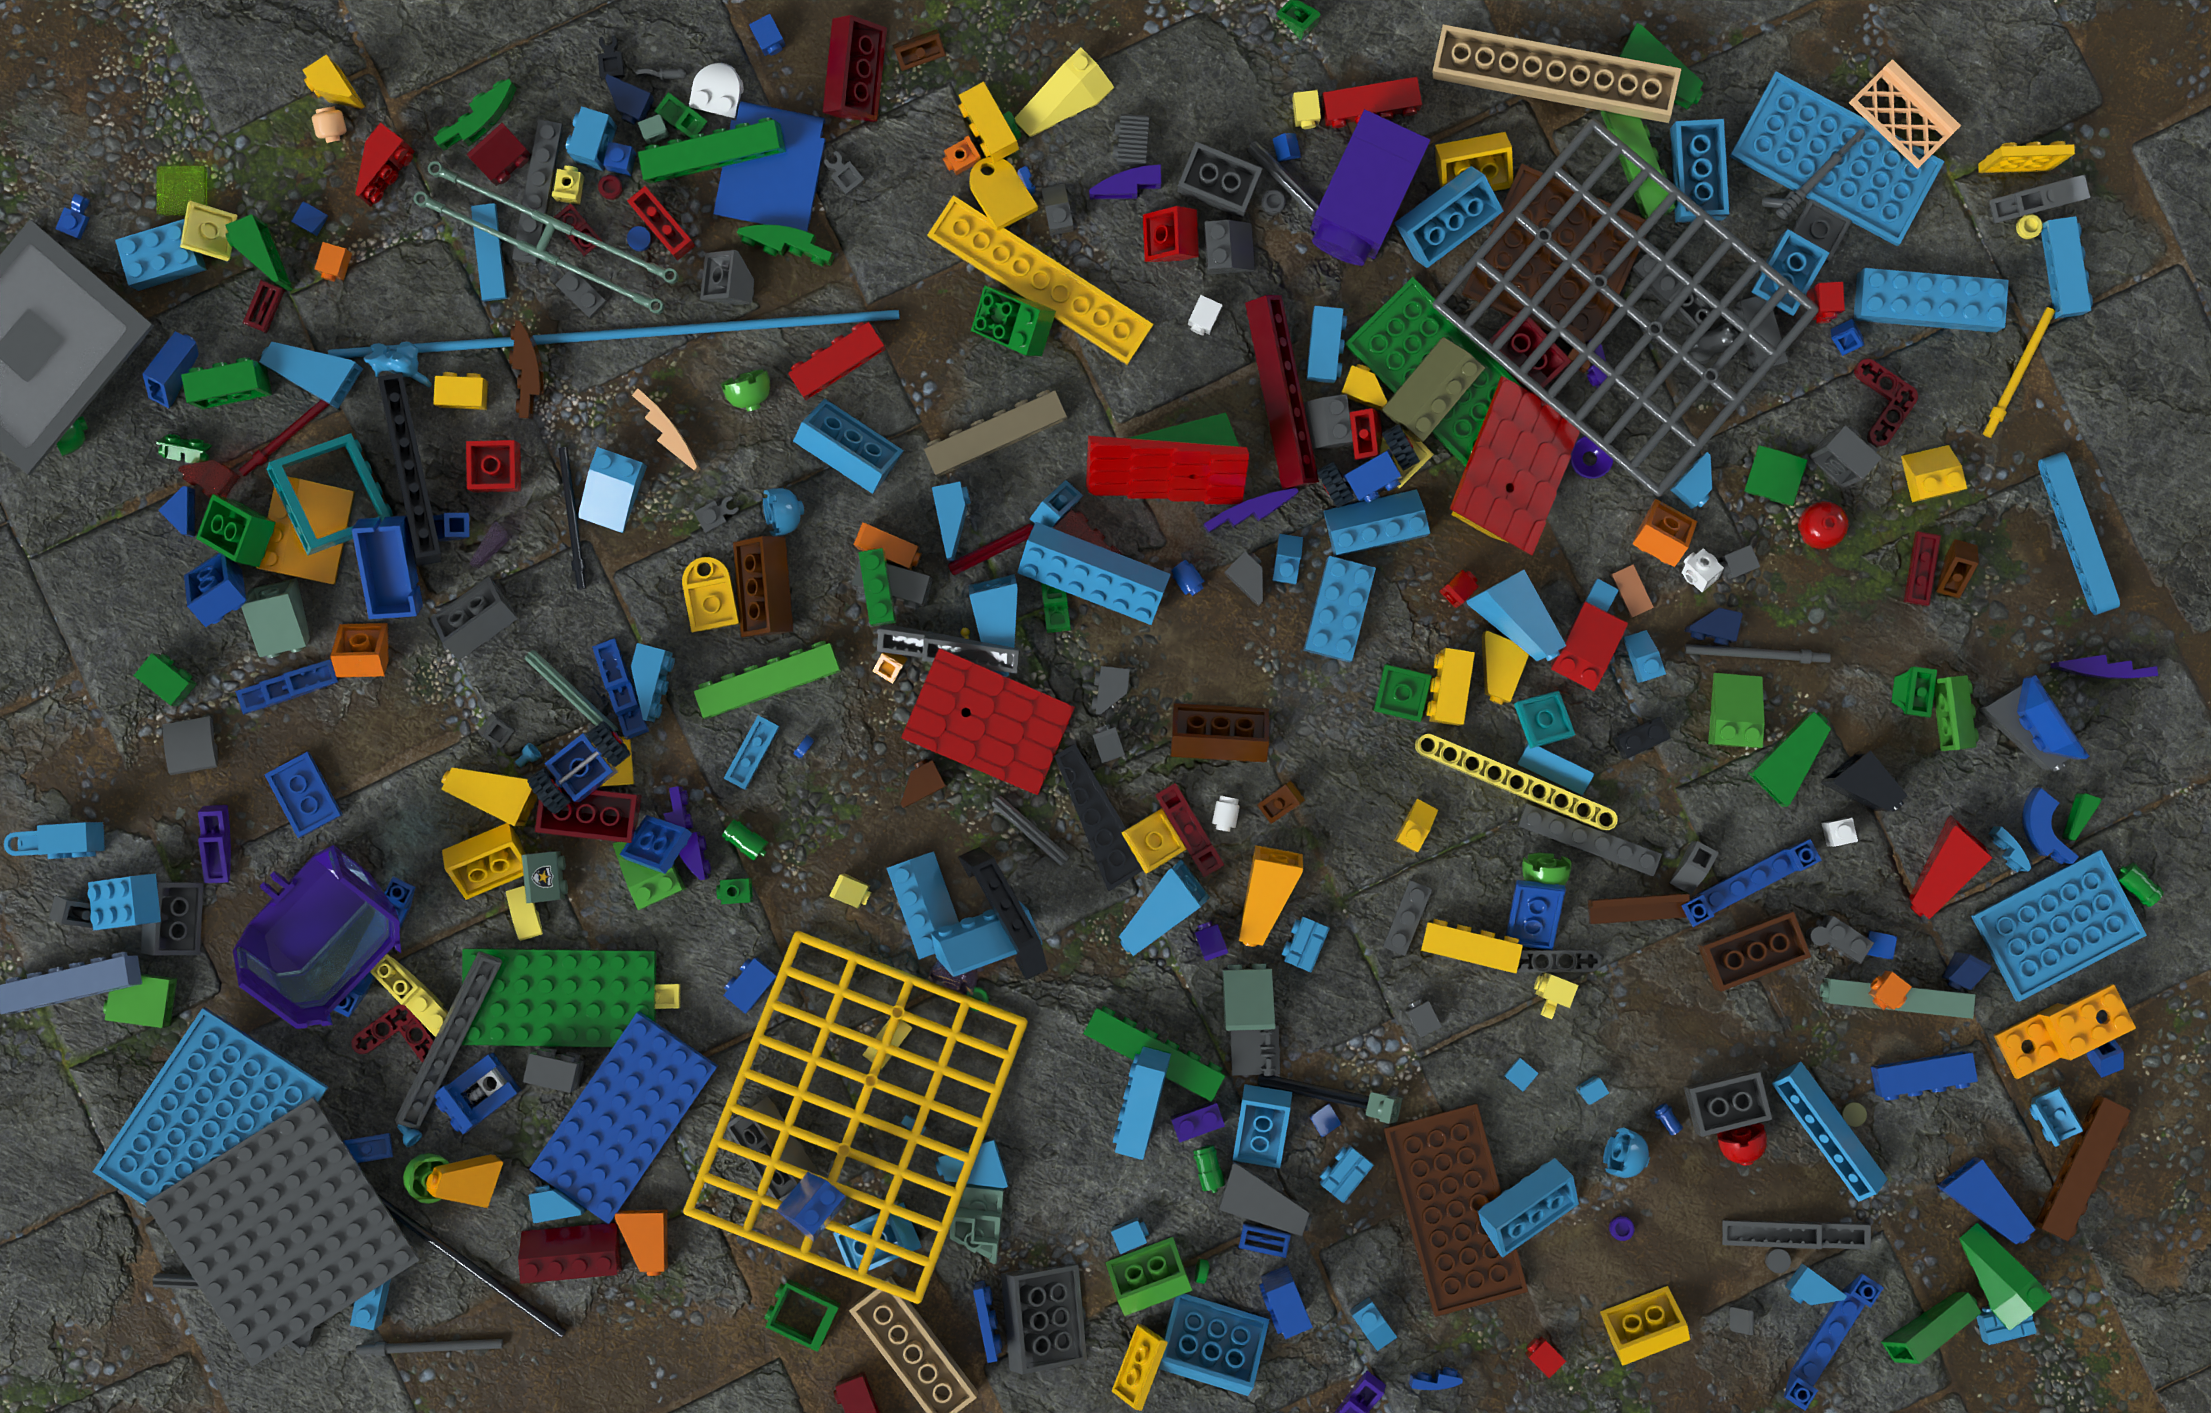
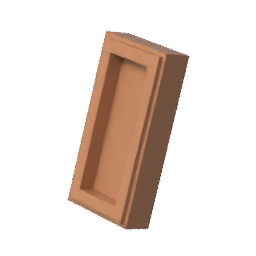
M1634 564L1611 574V578L1618 589V593L1630 618L1654 608Z

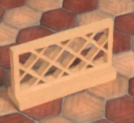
M1893 59L1849 102L1917 169L1961 126ZM1880 78L1888 84L1889 92L1877 91V81ZM1862 96H1872L1873 108H1865L1858 100ZM1877 96L1889 97V108H1877ZM1894 97H1902L1906 102V108H1894ZM1878 113H1889L1890 124H1881L1878 121ZM1894 113H1906V125L1895 124ZM1911 113L1921 115L1923 117V125H1911ZM1895 129H1906L1907 141H1899L1895 137ZM1912 130H1923V141H1912ZM1928 130H1936L1942 138L1939 141H1929ZM1912 146H1924V156L1920 160L1912 153Z

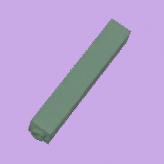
M1824 978V983H1821L1820 997H1823L1822 1002L1881 1009L1872 1002L1874 998L1868 994L1872 989L1870 982ZM1912 987L1905 995L1907 997L1905 1003L1900 1008H1895L1896 1011L1973 1019L1975 994Z

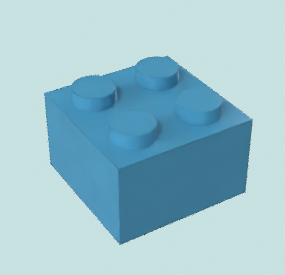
M581 106L580 112H577L573 119V126L575 127L572 136L569 135L566 141L567 153L577 164L604 171L605 166L603 163L608 141L613 142L617 125L608 114Z

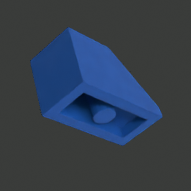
M2097 1017V1021L2101 1024L2102 1021ZM2115 1039L2086 1053L2090 1063L2101 1078L2124 1069V1051Z

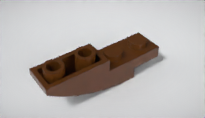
M515 320V326L511 327V340H514V347L509 353V363L512 364V369L522 370V374H519L517 378V387L521 390L520 398L516 400V413H519V418L533 419L535 395L544 396L543 367L539 350L531 331L525 322Z

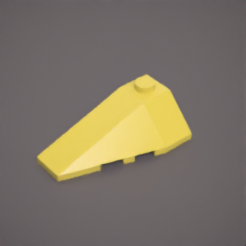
M1080 47L1015 117V123L1029 137H1032L1055 126L1056 123L1064 119L1071 118L1089 107L1092 108L1098 105L1114 89V86L1099 65Z

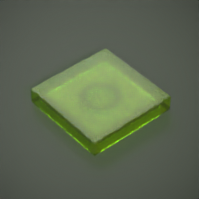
M157 166L158 215H186L189 201L207 206V167Z

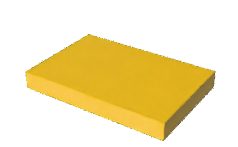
M1137 1324L1112 1388V1392L1139 1411L1143 1409L1168 1344L1166 1340L1142 1324Z

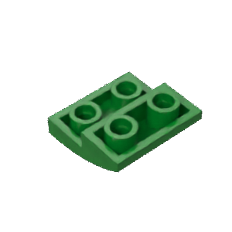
M1758 446L1744 491L1749 494L1769 498L1770 501L1794 506L1808 460L1775 449Z

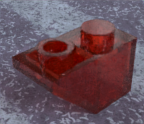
M215 460L183 465L178 468V471L184 474L183 480L193 486L196 484L204 488L202 492L210 498L212 494L227 497L240 478V475Z

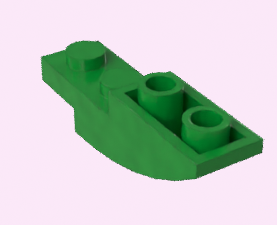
M510 79L506 81L500 80L487 93L482 92L476 95L473 101L469 103L473 113L462 115L458 118L457 123L441 128L437 132L438 135L433 137L438 146L445 151L462 139L470 146L485 135L498 122L509 106L517 89Z
M752 225L739 228L737 231L739 237L742 238V243L754 247L755 244L763 247L765 253L775 257L777 254L784 256L786 249L789 248L788 252L798 257H802L804 254L811 257V262L822 267L824 264L831 266L835 258L832 252L814 245L817 240L814 234L800 229L780 225Z

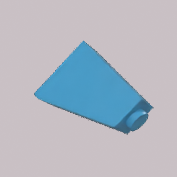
M995 1137L982 1142L967 1184L997 1188L1008 1187L1009 1183ZM971 1145L959 1148V1150L968 1153ZM939 1154V1161L935 1162L939 1176L943 1175L945 1181L957 1182L964 1162L945 1154Z

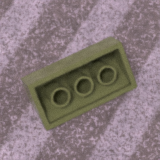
M1442 337L1381 411L1396 425L1399 424L1402 430L1415 442H1424L1485 367L1467 351Z

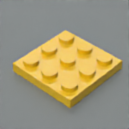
M2065 141L2052 142L2050 145H2041V142H2030L2026 146H2017V143L2014 142L2004 143L2000 148L1994 150L1992 154L1987 155L1984 160L1978 163L1979 173L2051 171L2075 154L2074 144L2066 145Z

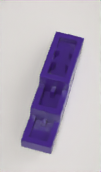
M1297 488L1247 500L1204 523L1203 527L1208 534L1226 521H1229L1234 528L1251 515H1254L1259 522L1295 497L1299 491Z
M2106 655L2050 663L2053 669L2093 678L2132 679L2158 676L2157 666L2133 670L2131 660L2108 664Z

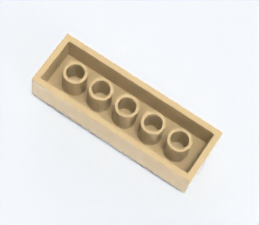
M891 1276L884 1280L897 1285ZM874 1288L851 1306L850 1313L926 1413H958L977 1398L978 1391L910 1301Z

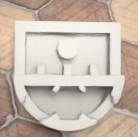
M713 63L701 69L694 78L689 107L736 118L740 97L744 90L743 81L735 69L728 64Z

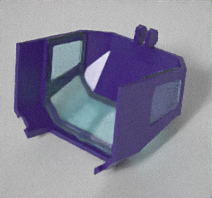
M334 845L314 854L289 882L276 871L270 874L272 879L283 888L277 892L266 882L260 885V888L272 899L250 921L233 949L239 987L296 1029L308 1028L307 1026L322 1024V1026L333 1025L330 1013L394 946L401 953L400 922L395 907L371 874Z

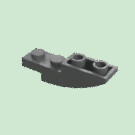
M2085 175L1995 198L1988 202L1993 223L1995 224L2090 198Z
M1647 253L1632 269L1643 280L1657 264V261ZM1664 269L1648 290L1667 307L1685 285L1667 269ZM1692 292L1674 314L1695 330L1712 309Z

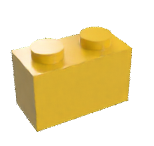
M443 372V376H435V406L439 408L487 410L488 381L481 378V374L467 373L466 377H457V373Z

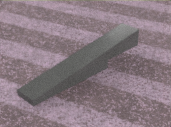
M891 624L881 625L878 629L877 652L922 657V661L933 662L940 648L989 670L1010 673L1018 672L1020 653L1018 648Z
M1722 1220V1245L1871 1250V1225L1866 1222Z

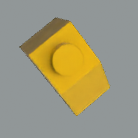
M1357 364L1356 367L1351 366L1340 395L1347 394V399L1381 411L1386 405L1387 400L1375 374L1371 373L1370 368L1364 365Z
M1416 799L1394 841L1414 852H1419L1430 832L1438 809Z

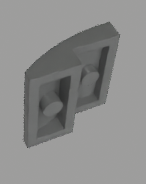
M210 716L163 724L164 750L170 775L218 767L217 745L214 742L213 719Z

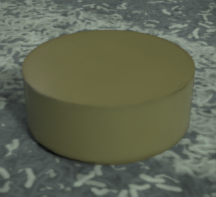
M1848 1102L1841 1109V1116L1850 1126H1860L1867 1118L1866 1109L1857 1102Z

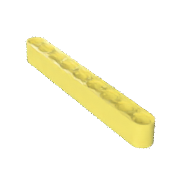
M1425 734L1418 737L1415 742V749L1422 756L1600 830H1610L1617 824L1618 818L1616 813L1607 807L1432 734ZM1425 738L1433 742V748L1429 752L1421 748V742ZM1447 747L1452 748L1455 752V757L1452 761H1447L1443 756V752ZM1469 757H1474L1477 761V767L1474 770H1469L1466 767L1465 763ZM1491 766H1495L1499 770V776L1495 780L1488 776V769ZM1514 775L1519 776L1522 782L1518 789H1514L1510 785V779ZM1537 784L1542 786L1544 790L1540 798H1536L1532 792ZM1558 794L1564 795L1566 799L1565 805L1561 808L1555 804V797ZM1581 803L1588 807V813L1584 817L1577 813V807ZM1604 812L1610 816V822L1606 826H1603L1599 821L1600 815Z

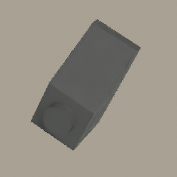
M1065 184L1041 188L1050 236L1073 232V221Z
M1245 551L1224 574L1259 606L1263 602L1262 567L1259 565L1262 561L1253 552L1248 554Z
M58 895L54 896L49 919L60 924L93 928L90 920V901Z

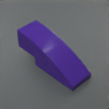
M1161 164L1129 169L1101 181L1089 189L1090 200L1137 199V189H1161Z
M228 805L203 806L198 811L201 832L198 841L204 883L229 882L231 840Z
M1366 1371L1334 1413H1369L1384 1395L1386 1384Z

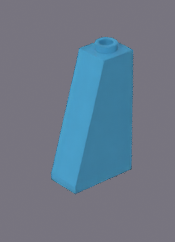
M271 342L263 350L259 361L268 369L337 409L363 370L361 366L350 359Z

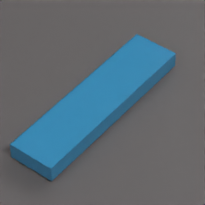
M495 203L471 206L473 220L499 231L497 206ZM473 226L482 301L507 299L501 240Z

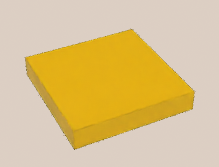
M1162 808L1122 832L1123 837L1146 874L1186 850L1185 845Z

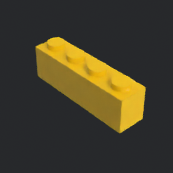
M1434 919L1433 923H1427L1421 951L1517 973L1523 948L1522 944H1518L1519 939L1505 936L1504 940L1495 938V933L1481 930L1480 934L1471 932V927L1457 924V929L1447 927L1448 922Z

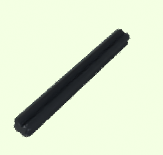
M1264 1074L1258 1076L1257 1085L1260 1087L1289 1091L1297 1095L1367 1109L1369 1096L1278 1076H1264Z

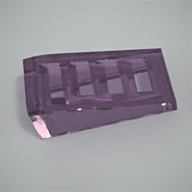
M495 520L472 557L470 564L480 569L513 535L500 522Z

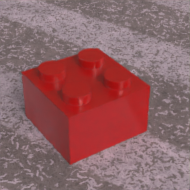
M515 440L466 441L467 490L473 493L521 491L520 443Z

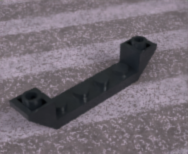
M981 847L960 855L958 859L968 877L975 876L1017 952L1015 961L1025 979L1028 980L1047 971L1048 967L1041 941L995 858Z

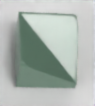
M655 115L638 122L643 138L649 145L670 136L660 115Z

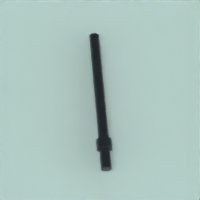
M560 447L558 451L573 555L571 566L572 571H575L577 590L587 589L584 572L587 569L586 561L582 557L568 447Z

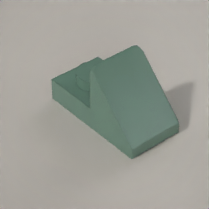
M1372 1092L1369 1096L1366 1115L1380 1119V1122L1388 1124L1397 1122L1403 1098Z

